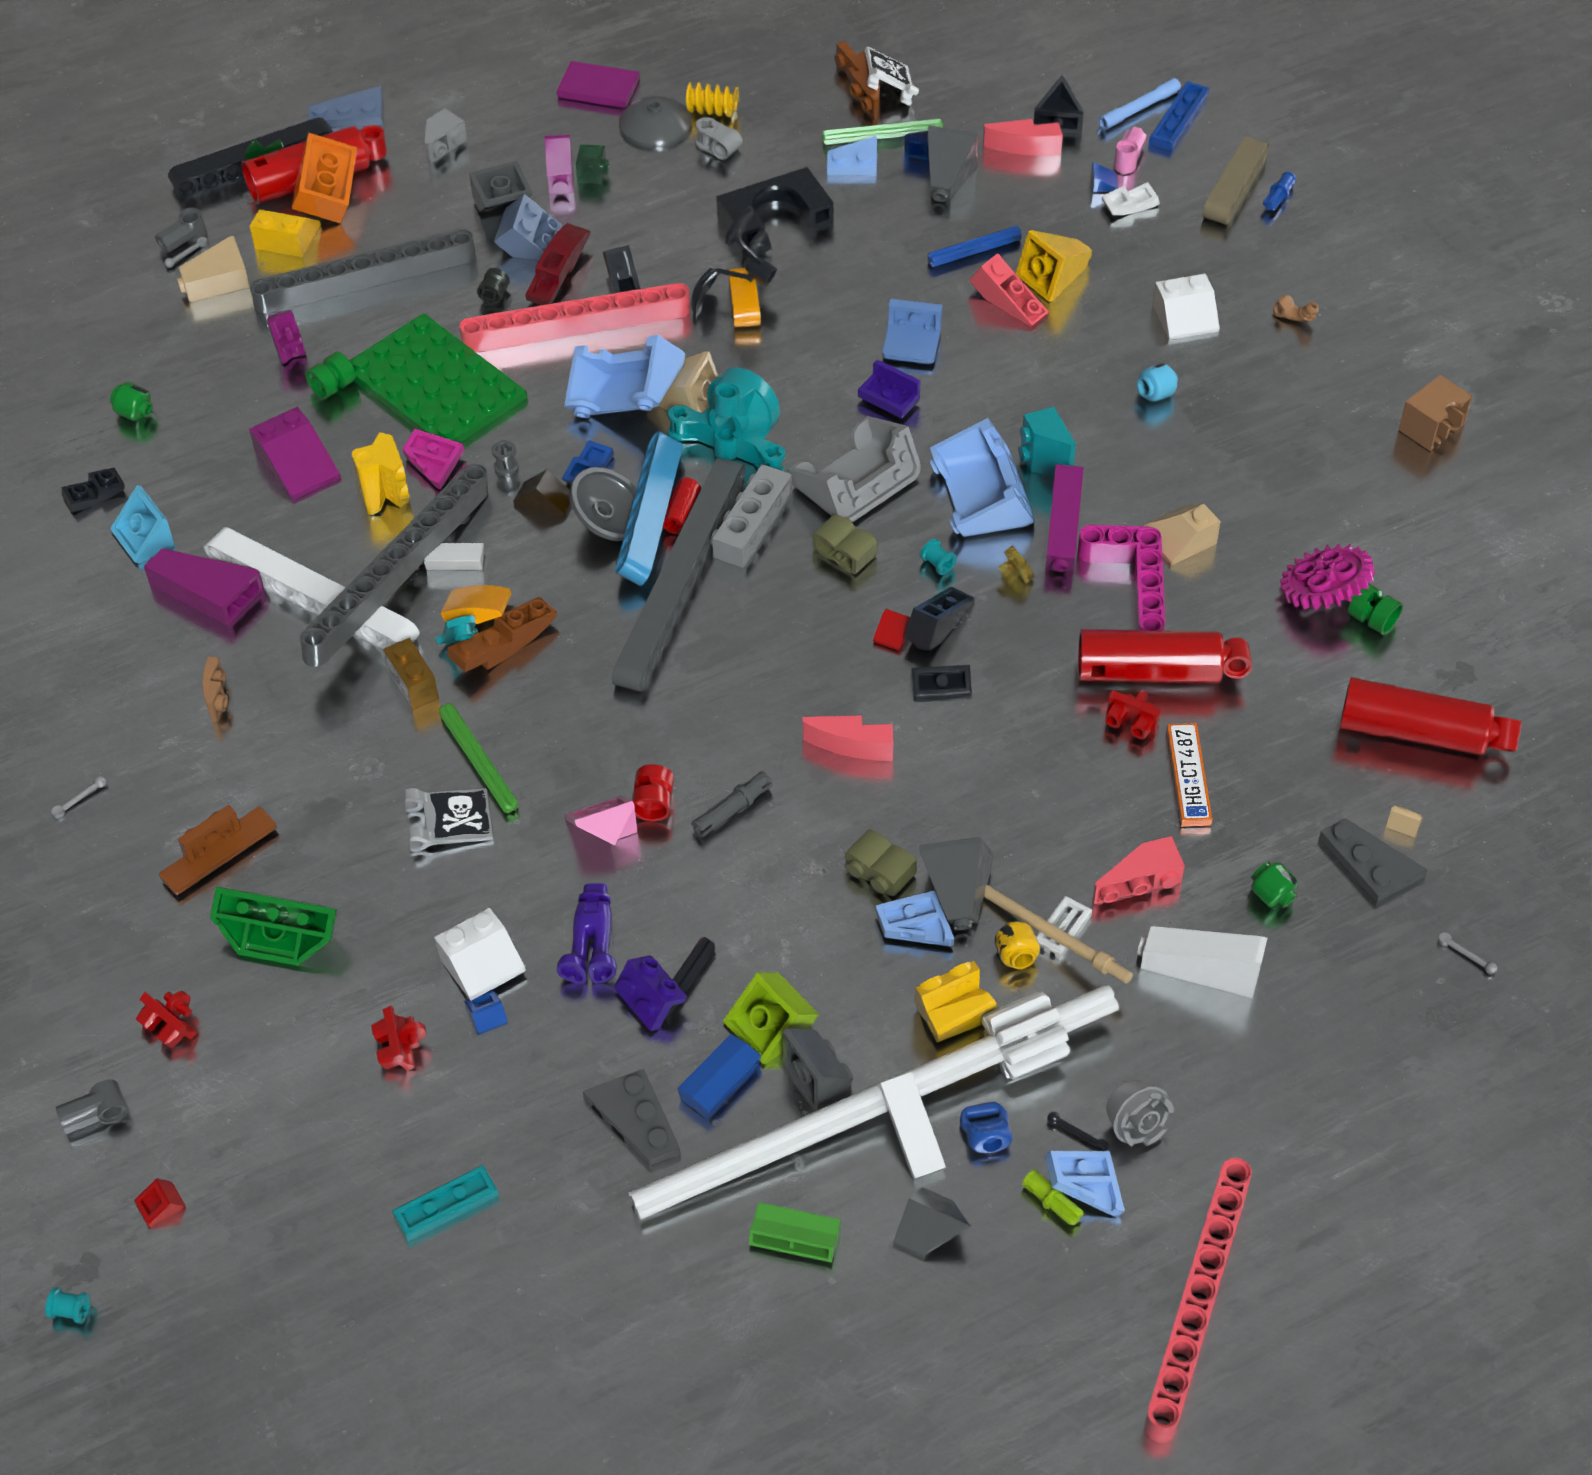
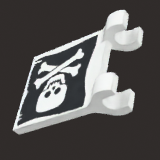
M866 47L864 51L869 69L867 86L877 90L879 79L902 90L900 101L910 106L913 94L917 96L919 89L912 85L908 66Z

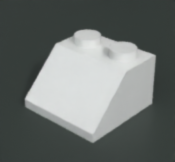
M1206 274L1155 283L1153 307L1168 340L1219 332L1214 290Z
M490 908L434 937L441 962L470 1001L526 971L505 927Z

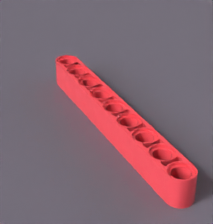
M674 283L469 317L462 320L459 325L461 341L477 353L680 319L690 313L689 288L685 284Z
M1230 1158L1222 1165L1148 1407L1145 1431L1149 1438L1155 1442L1164 1443L1173 1439L1179 1425L1252 1176L1250 1165L1241 1158ZM1228 1177H1236L1241 1181L1235 1182L1230 1180ZM1227 1205L1233 1210H1224L1220 1206ZM1211 1234H1219L1224 1239H1215L1211 1236ZM1209 1263L1216 1269H1207L1201 1264ZM1201 1293L1207 1299H1197L1192 1294ZM1192 1323L1198 1329L1189 1330L1183 1324ZM1178 1353L1187 1356L1189 1360L1179 1361L1173 1355ZM1174 1385L1180 1391L1172 1393L1167 1391L1164 1386ZM1163 1416L1170 1421V1424H1159L1154 1418Z

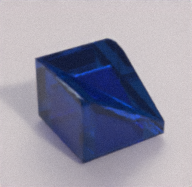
M928 131L905 135L904 156L928 161Z

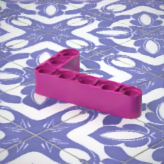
M1084 526L1079 533L1077 551L1079 558L1085 562L1134 564L1136 630H1164L1162 536L1159 530L1148 526Z

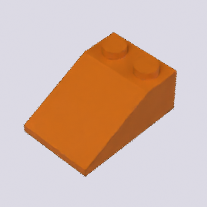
M308 133L291 209L341 223L349 205L357 147Z

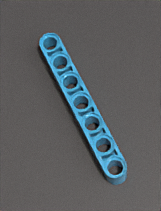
M657 431L648 444L615 568L616 574L639 586L646 582L653 567L683 448L681 442L661 431Z

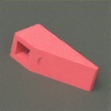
M998 253L983 264L969 280L985 300L1030 327L1049 313Z
M1172 836L1142 843L1095 882L1093 904L1110 903L1122 897L1139 896L1151 890L1172 888L1182 883L1185 865Z

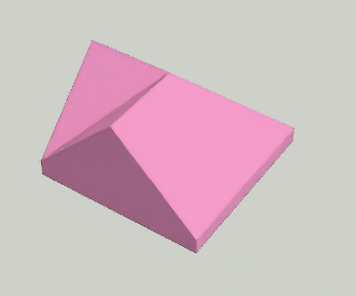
M623 796L564 814L568 822L613 845L616 844L618 839L637 833L634 803Z

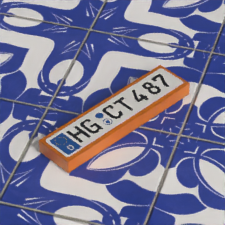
M1197 723L1167 724L1166 732L1181 827L1211 826L1213 819Z

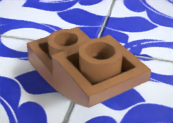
M208 656L203 672V694L211 721L218 723L221 713L225 712L228 706V696L223 690L226 672L222 669L219 658Z

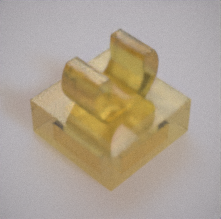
M1013 545L1004 551L1008 561L1001 564L998 569L1008 584L1014 582L1018 576L1025 584L1035 577L1028 562Z

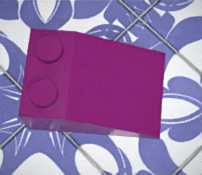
M298 406L249 428L254 451L291 500H295L341 478L338 469L312 424Z

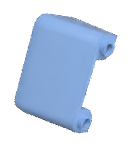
M659 335L648 336L644 350L611 354L605 349H600L599 354L588 352L589 347L586 345L575 346L564 407L573 411L574 415L580 418L638 409L650 411L660 404L684 366L686 354Z
M989 418L930 447L933 456L930 464L937 475L941 473L945 478L955 507L950 523L956 534L961 533L964 537L1026 527L1035 522L1012 454Z

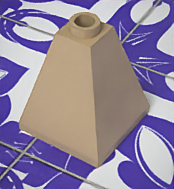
M704 351L685 359L684 366L658 405L660 408L668 411L673 406L684 405L703 413L709 407L707 398L708 388L711 382L718 376L710 352Z

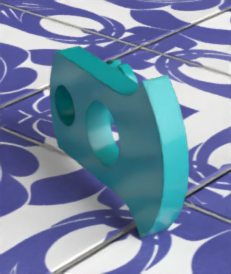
M474 615L447 621L443 633L435 637L436 643L441 645L452 644L472 638L473 635L478 633L477 628H474L476 624Z

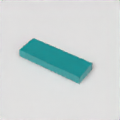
M481 1165L392 1210V1213L407 1242L490 1201L499 1196V1193L484 1165Z

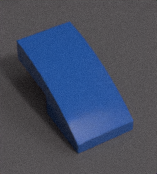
M588 440L580 456L573 457L562 480L571 484L575 477L585 469L592 467L606 468L614 455L613 448Z

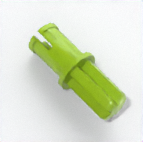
M1037 1169L1031 1170L1025 1176L1022 1186L1033 1193L1043 1203L1042 1206L1045 1209H1052L1069 1225H1076L1084 1214L1083 1210L1062 1192L1052 1188L1051 1183Z

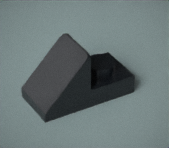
M629 245L603 251L609 278L606 279L612 293L641 289Z

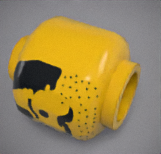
M1009 922L995 936V946L1004 965L1010 968L1025 969L1034 963L1040 953V945L1033 929L1024 922Z

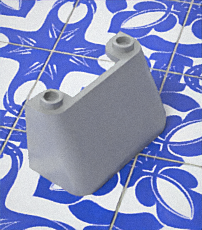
M867 416L852 429L851 439L854 446L852 450L817 473L811 463L806 461L797 462L787 469V472L792 474V484L829 515H840L854 522L918 477L921 464L908 426Z

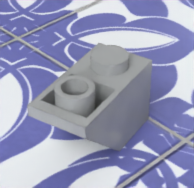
M444 108L426 120L425 148L427 161L430 164L467 141L465 121Z

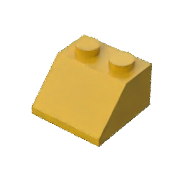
M259 209L250 224V230L255 249L302 258L321 224L320 221Z

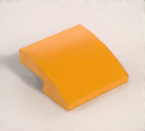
M476 585L451 590L440 613L445 623L455 618L474 615L476 624L501 617L512 592L510 588L493 585Z

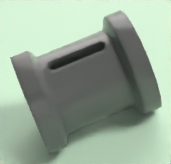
M501 440L492 446V455L496 458L494 463L495 472L503 477L514 475L519 468L518 461L514 457L516 446L511 441Z

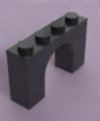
M808 167L716 196L717 216L727 231L749 206L754 209L752 221L741 235L742 241L748 247L760 230L765 231V225L757 215V212L768 206L784 205L795 209L810 229L834 222V202ZM736 242L741 251L745 252V250Z

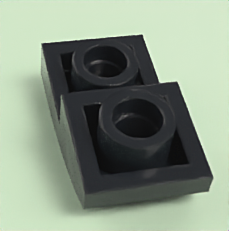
M115 467L88 473L87 482L62 487V497L70 511L76 512L113 497L125 489V484Z

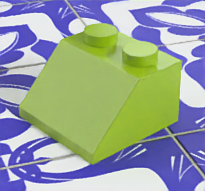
M757 972L723 1022L739 1039L761 1055L760 1062L762 1064H767L783 1053L784 1030L788 1028L809 1030L819 1016V1013L779 972Z

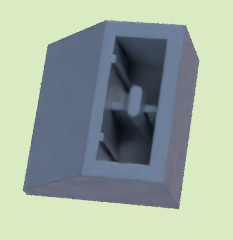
M523 194L505 208L494 243L514 258L539 260L552 238L562 228V224L527 195Z

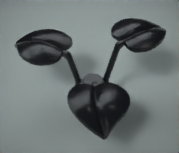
M751 206L745 209L731 224L725 239L729 247L736 241L746 251L741 266L742 268L746 267L745 270L748 271V274L720 268L715 270L709 268L694 287L691 298L693 312H696L699 301L712 287L719 274L743 278L749 282L756 279L765 286L769 285L773 280L777 268L759 257L761 254L772 249L767 232L760 230L750 242L749 247L742 241L741 235L750 225L754 215V209Z

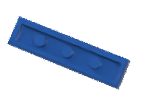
M1187 81L1149 137V145L1172 151L1207 98L1209 88Z

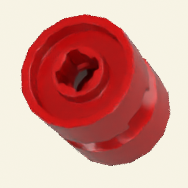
M656 764L643 765L638 768L635 774L632 795L636 817L652 822L661 821L668 817L674 785V774L671 770Z

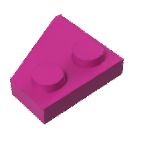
M414 429L402 448L404 456L440 490L465 451L462 443L418 429Z

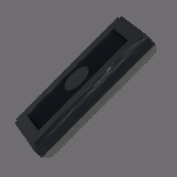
M970 665L911 668L913 698L972 694Z

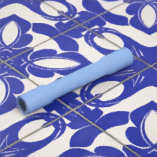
M1173 78L1126 105L1115 108L1098 118L1100 127L1103 130H1107L1142 109L1174 95L1181 90L1180 82Z

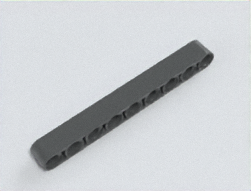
M458 229L257 279L249 286L254 309L262 314L271 313L467 264L476 257L473 234L469 230Z

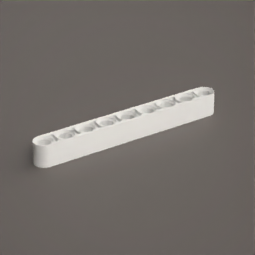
M223 527L204 546V551L210 559L259 570L265 589L316 615H319L346 588L227 527ZM381 606L354 635L384 649L407 638L414 642L419 637L420 632L410 620Z

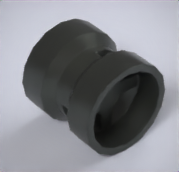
M498 268L488 269L483 277V281L477 288L478 297L487 304H498L504 294L503 292L510 283L508 275Z

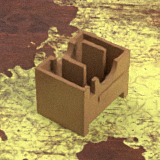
M1439 375L1405 401L1399 431L1427 450L1432 451L1434 443L1437 445L1441 444L1437 434L1447 439L1449 431L1455 433L1465 425L1473 396L1442 375Z

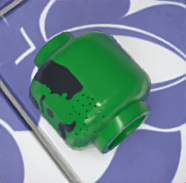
M132 382L117 385L110 396L113 411L131 421H139L143 417H147L153 408L149 391Z
M1267 861L1251 876L1253 880L1251 885L1252 891L1269 908L1279 905L1285 908L1297 897L1294 891L1298 886V880L1280 862L1271 864Z

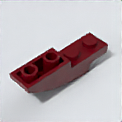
M566 223L555 234L535 267L536 274L525 294L527 301L539 305L553 303L567 273L572 272L591 234L590 230Z

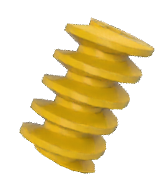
M691 81L689 82L686 92L688 112L693 113L697 109L699 114H703L706 110L708 115H713L716 112L717 116H722L725 112L726 117L730 118L737 110L739 100L738 87H735L734 92L730 93L729 86H726L724 92H721L719 84L716 85L714 91H711L710 83H707L705 89L702 90L701 82H697L695 89L692 88Z

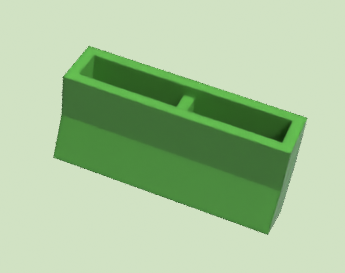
M758 1202L750 1228L749 1245L832 1263L841 1231V1219Z

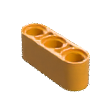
M746 267L728 269L729 271L748 274V271L745 270ZM728 275L734 328L760 326V308L756 279L749 282L746 279Z

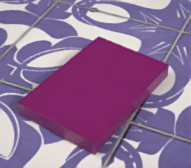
M571 61L558 86L557 97L626 108L639 82L640 72Z

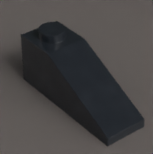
M949 587L914 607L904 639L912 642L918 649L931 650L943 642L974 604L975 597L956 588Z

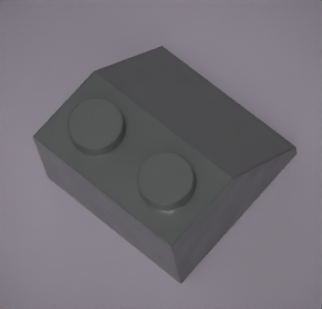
M517 161L469 173L472 197L479 212L512 204L523 194L529 198L533 195Z
M788 1028L783 1031L784 1067L814 1109L817 1111L851 1096L853 1075L845 1063L840 1064L837 1060L835 1050L830 1041L827 1039L823 1040L816 1030Z

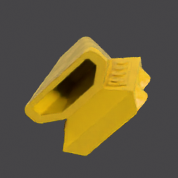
M379 433L372 445L352 451L355 479L367 514L374 515L380 512L386 498L399 508H402L409 501L410 496L404 467L393 436Z
M974 961L960 964L948 973L932 977L915 988V1004L919 1014L927 1022L936 1042L983 1025L982 1016L997 1009V1003L987 991L979 988L980 969Z

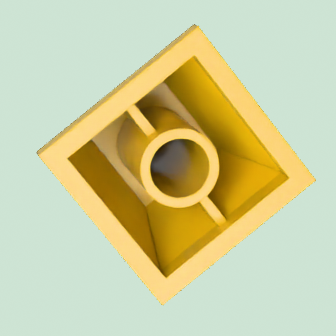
M1030 230L1028 231L1015 274L1048 302H1051L1086 269L1092 250L1078 239Z

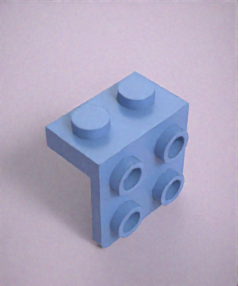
M890 299L888 329L882 356L886 359L927 364L933 363L942 328L943 305Z

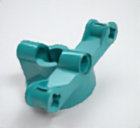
M733 367L721 372L709 385L707 392L709 407L703 413L684 405H676L668 410V418L671 421V425L668 428V436L675 440L700 441L714 447L716 458L733 460L738 457L754 464L757 469L763 464L785 472V468L782 465L786 456L785 449L764 439L778 423L781 413L779 401L773 389L762 377L752 371Z

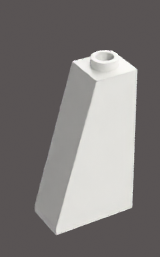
M1151 926L1148 937H1141L1137 955L1142 956L1140 969L1253 999L1267 938L1253 935Z

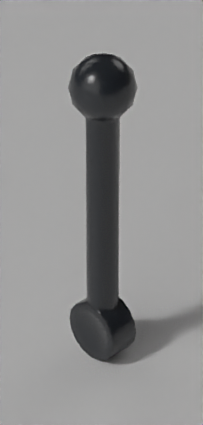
M1053 1111L1048 1114L1047 1120L1050 1124H1058L1094 1144L1099 1151H1107L1110 1145L1106 1140H1098L1060 1118L1057 1112Z

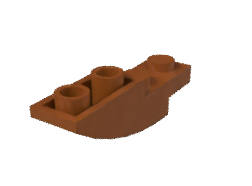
M845 41L837 43L834 56L835 63L838 68L844 71L851 82L849 85L851 96L856 98L861 104L862 109L868 112L874 120L878 119L880 111V82H878L879 87L877 90L867 86L869 69L865 51L856 54Z
M539 596L503 613L501 617L494 618V626L473 635L470 639L460 641L448 647L447 656L464 672L480 665L488 670L508 659L534 640L557 617L558 612Z

